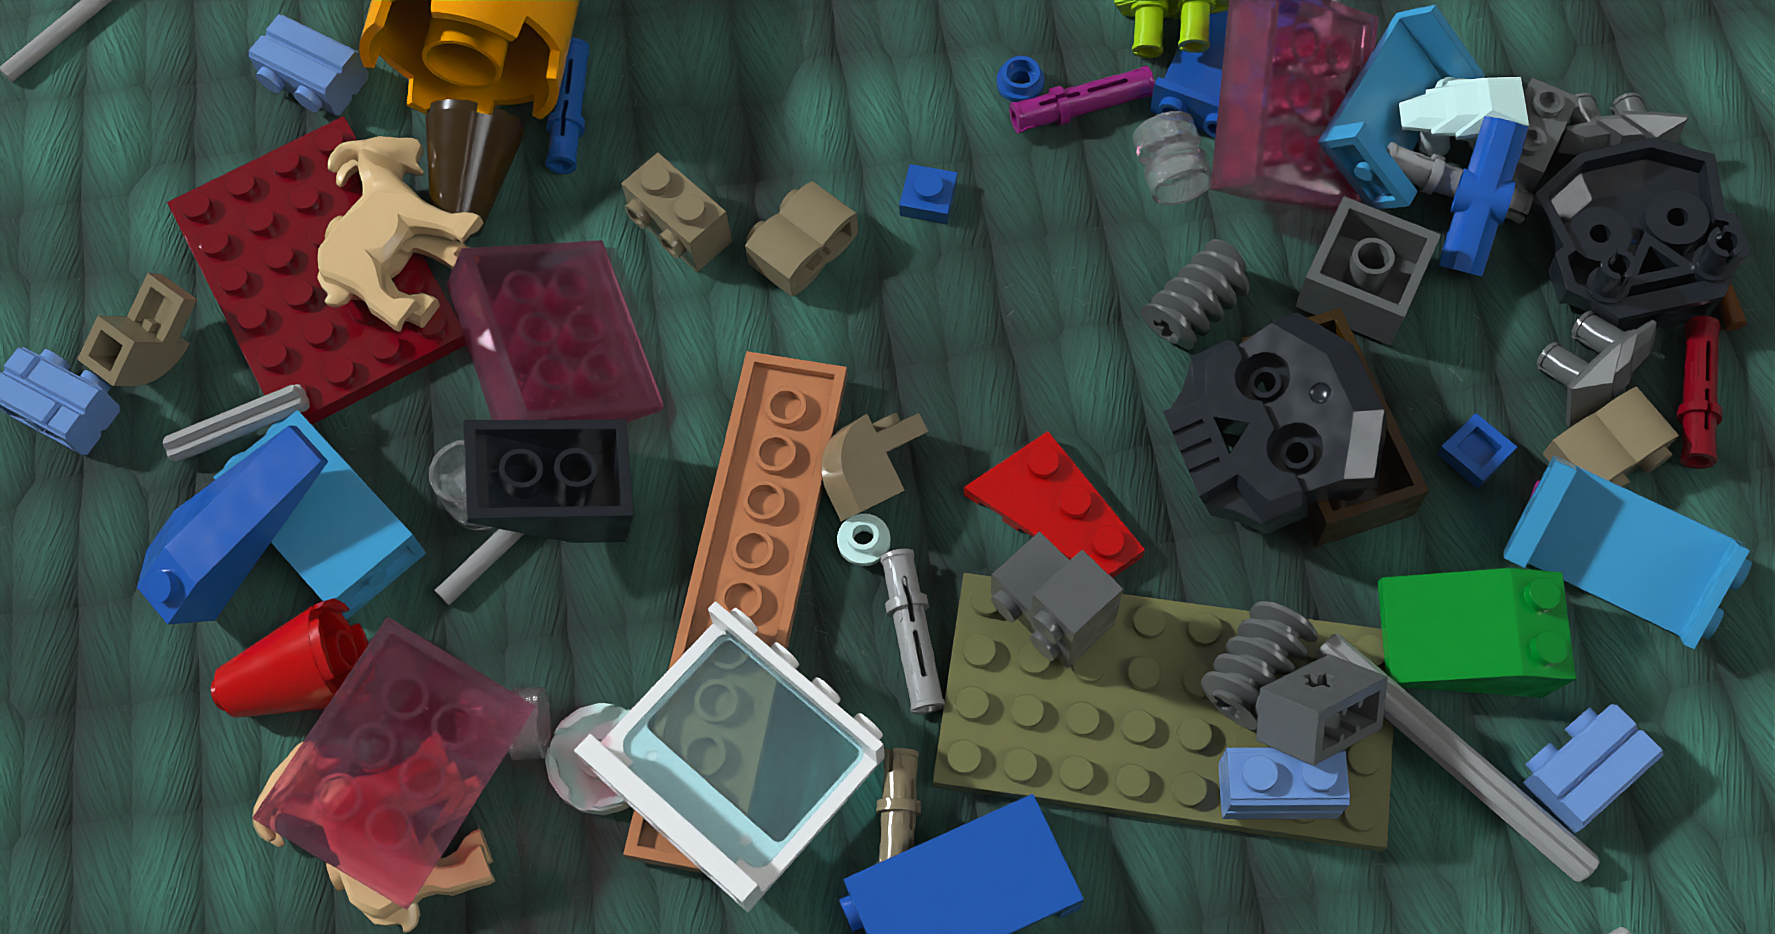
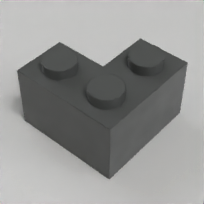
M1040 531L992 573L991 594L993 596L991 601L995 608L1010 622L1018 619L1032 633L1030 640L1035 648L1050 661L1057 658L1067 669L1115 624L1123 588L1083 550L1069 560Z

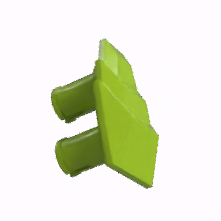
M1114 0V4L1123 16L1135 17L1132 52H1134L1135 56L1141 58H1155L1162 55L1164 18L1169 17L1174 19L1181 18L1180 40L1178 42L1180 50L1188 53H1201L1210 48V14L1236 9L1237 5L1234 0Z

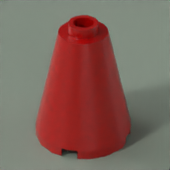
M335 598L317 602L217 668L214 680L211 683V696L215 705L231 717L241 718L348 707L369 700L372 693L365 692L366 684L375 681V667L372 651L360 623L352 626L349 625L341 614L350 611L345 603Z

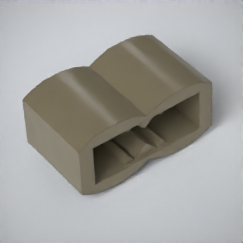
M813 181L805 184L800 189H793L783 199L778 214H775L767 221L758 222L750 230L745 245L748 264L793 297L804 290L817 277L825 264L839 256L852 242L858 233L857 213Z
M1636 386L1557 436L1542 454L1549 462L1553 455L1558 456L1625 488L1630 483L1626 475L1638 468H1641L1645 474H1648L1672 456V453L1667 448L1679 435Z

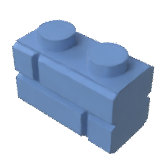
M278 14L266 29V35H261L249 50L248 57L257 71L255 76L264 87L277 94L282 89L293 94L303 107L312 112H318L321 108L329 113L340 116L352 101V95H357L368 81L369 73L367 68L363 66L358 51L284 15Z
M18 347L4 365L5 370L0 372V410L82 456L84 454L87 455L100 439L101 431L106 430L120 412V406L108 394L112 387L90 371L84 370L80 376L70 372L69 370L72 366L62 357L48 349H44L38 355L25 347Z
M1610 704L1599 715L1589 707L1564 729L1572 737L1568 743L1558 750L1550 742L1525 764L1533 774L1520 785L1521 790L1573 835L1590 823L1664 755L1663 750L1643 730H1639L1636 723L1618 705Z
M1272 747L1226 748L1219 761L1218 771L1222 819H1338L1350 805L1345 749L1315 766Z

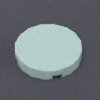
M606 703L582 707L562 720L554 732L555 736L551 741L550 748H547L545 758L549 781L565 803L582 813L608 815L630 807L586 767L574 751L589 734L601 742L630 710Z

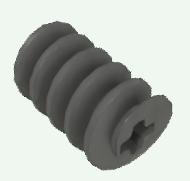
M1217 239L1209 241L1205 245L1204 251L1195 254L1192 257L1191 263L1182 267L1179 270L1178 276L1169 280L1164 290H1161L1152 297L1151 304L1142 307L1141 316L1145 323L1160 338L1170 343L1178 344L1182 348L1193 349L1197 345L1196 335L1205 336L1210 332L1211 326L1209 321L1213 323L1220 322L1224 317L1222 308L1227 310L1234 308L1237 304L1236 295L1242 297L1249 293L1250 284L1245 276L1247 267L1244 259L1231 244Z
M1260 601L1253 605L1249 612L1250 618L1243 620L1238 627V636L1230 638L1225 646L1226 653L1218 655L1213 663L1214 671L1207 672L1200 682L1203 692L1211 703L1228 719L1248 730L1257 729L1258 720L1249 710L1250 708L1256 710L1260 688L1278 680L1274 673L1286 676L1296 671L1294 665L1286 656L1297 660H1304L1307 656L1308 651L1298 640L1299 638L1307 642H1316L1318 639L1316 629L1302 615L1286 606L1267 601Z

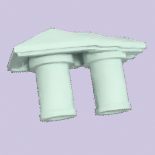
M1521 77L1448 81L1447 86L1427 89L1426 94L1399 103L1402 130L1420 131V139L1418 140V145H1420L1419 151L1428 157H1432L1434 154L1440 156L1447 154L1450 149V136H1456V140L1468 138L1470 140V147L1474 149L1484 116L1501 118L1529 126Z

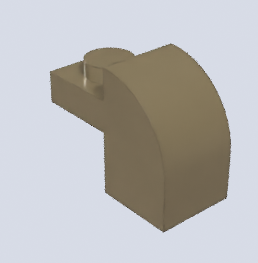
M147 273L127 316H97L77 360L112 386H140L155 381L167 373L180 360L190 345L180 335L198 299L163 274Z
M896 412L873 424L868 414H865L840 429L830 439L823 453L821 473L826 492L841 521L904 491L887 452L928 432L919 413L901 421Z

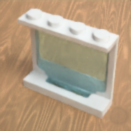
M715 601L708 608L713 624L601 742L589 734L574 751L586 767L748 913L885 759L884 746L880 741L883 734L863 714L857 713L853 718L837 704L841 698L826 682L818 677L810 682L796 670L799 666L798 661L782 645L774 642L769 647L755 635L758 631L757 626L742 611L734 608L729 613Z

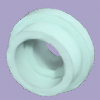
M854 515L848 518L839 528L837 534L839 551L848 562L854 565H873L879 562L881 555L889 550V529L880 518L874 515ZM866 531L873 535V539L868 544L862 545L854 541L855 535Z

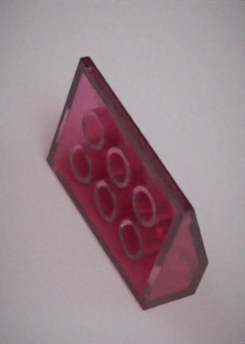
M1229 0L1210 190L1245 199L1336 211L1344 196L1361 203V197L1321 148L1318 140L1376 47L1379 17L1332 0Z
M602 240L461 248L447 286L492 420L626 419V423L660 412L663 409L664 403Z
M387 617L252 819L408 910L536 706Z

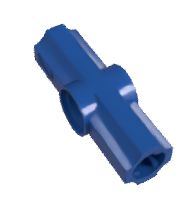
M1483 117L1468 169H1463L1451 207V213H1454L1440 254L1439 266L1483 276L1497 227L1503 224L1510 206L1516 183L1512 179L1522 154L1529 126L1501 118Z

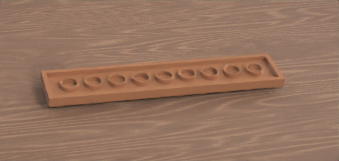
M746 351L669 669L713 624L708 608L715 601L729 613L734 608L742 611L757 626L758 631L755 635L769 647L774 642H777L785 649H788L824 486L821 473L822 457L828 442L836 432L848 377L847 367ZM726 642L657 714L653 734L750 820L780 683L734 643ZM634 810L623 853L626 859L703 873Z

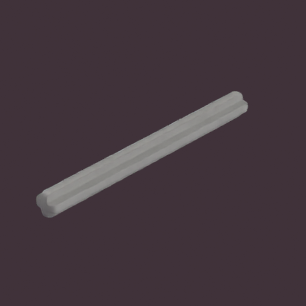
M1335 633L1328 637L1316 653L1317 659L1331 654L1387 676L1384 717L1574 881L1580 882L1584 879L1586 880L1594 872L1600 863L1597 854L1343 636Z

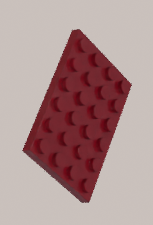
M344 116L167 202L264 396L290 385H301L310 402L309 408L301 412V414L311 425L471 343L422 254L412 253L404 268L392 278V281L398 291L405 294L424 293L438 299L440 306L424 328L405 321L401 332H398L373 315L366 302L362 300H350L347 304L335 308L325 303L324 300L328 294L322 289L317 278L319 273L318 248L325 240V233L329 223L337 216H344L363 196V184L359 171L351 175L343 187H339L336 184L337 172L332 173L328 170V159L334 149L344 142L357 140Z

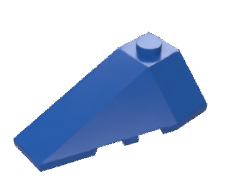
M287 426L173 511L146 551L137 585L138 590L167 624L215 621L321 473L328 460L297 426Z

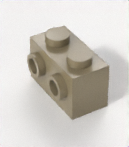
M658 152L621 183L627 201L624 208L631 220L640 228H647L659 239L661 245L671 256L676 259L680 257L695 272H699L733 242L726 211Z

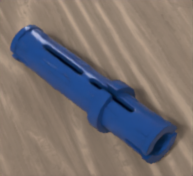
M571 38L558 100L553 108V112L547 116L546 129L550 133L545 163L550 171L558 174H569L576 170L578 140L585 130V120L581 114L590 46L579 38Z

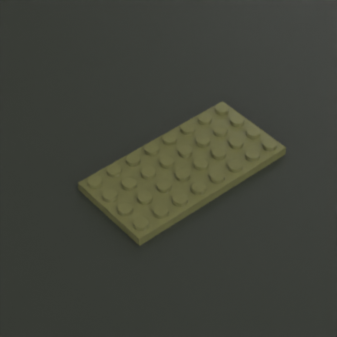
M963 573L933 777L934 788L1017 800L1033 794L1038 803L1383 852L1387 848L1393 724L1385 717H1383L1382 729L1345 749L1350 805L1338 819H1222L1218 769L1219 761L1226 748H1267L1270 746L1256 741L1257 729L1248 730L1222 714L1207 698L1200 682L1207 672L1214 671L1213 663L1218 655L1226 653L1225 646L1230 638L1238 636V627L1243 620L1250 618V611L1122 594L1114 626L1067 669L1057 658L1050 661L1035 648L1030 640L1032 633L1018 619L1010 622L999 613L991 601L993 596L991 594V576ZM1307 619L1317 631V641L1307 642L1300 638L1298 639L1308 651L1304 660H1297L1286 656L1295 669L1298 670L1318 660L1316 653L1328 637L1337 633L1385 672L1382 629ZM1274 673V676L1277 679L1284 677L1282 675ZM1250 708L1249 711H1250V712L1256 717V719L1258 720V715H1257V713H1256V710L1253 709V708Z

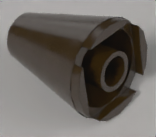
M456 99L438 100L431 103L430 109L427 110L425 116L430 205L452 214L469 212L481 217L484 224L478 232L471 234L464 242L466 244L469 243L470 238L479 237L483 231L522 143L524 124L516 116L494 107L493 116L476 112L478 102Z

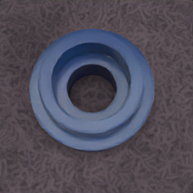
M1027 56L1012 57L998 71L997 89L1005 99L1011 102L1038 97L1044 88V73L1032 58ZM1021 80V81H1025L1026 83H1024V84H1018V83H1014V82Z

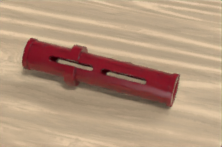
M1695 316L1689 318L1688 322L1684 323L1683 404L1679 405L1677 409V420L1682 425L1681 464L1689 468L1705 469L1717 463V425L1723 420V409L1718 404L1717 397L1720 321L1711 316Z

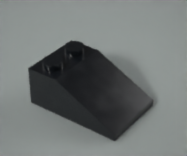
M626 419L464 420L467 523L570 543L626 542L634 516Z

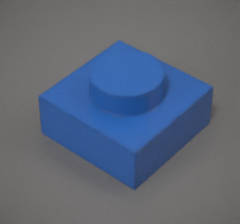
M910 164L899 204L900 216L948 224L957 186V172Z
M1475 413L1442 445L1437 455L1479 489L1512 456L1517 446L1480 415Z

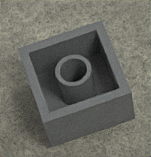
M1344 196L1307 273L1295 307L1314 315L1341 308L1351 330L1391 346L1441 234Z

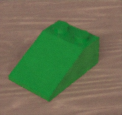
M1502 568L1382 577L1378 580L1385 673L1402 688L1543 698L1576 680L1562 572Z

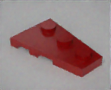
M1048 431L964 487L965 497L977 505L982 503L1002 516L1003 522L1018 532L1021 529L1034 537L1040 531L1069 560L1083 550L1112 578L1143 558L1145 549Z

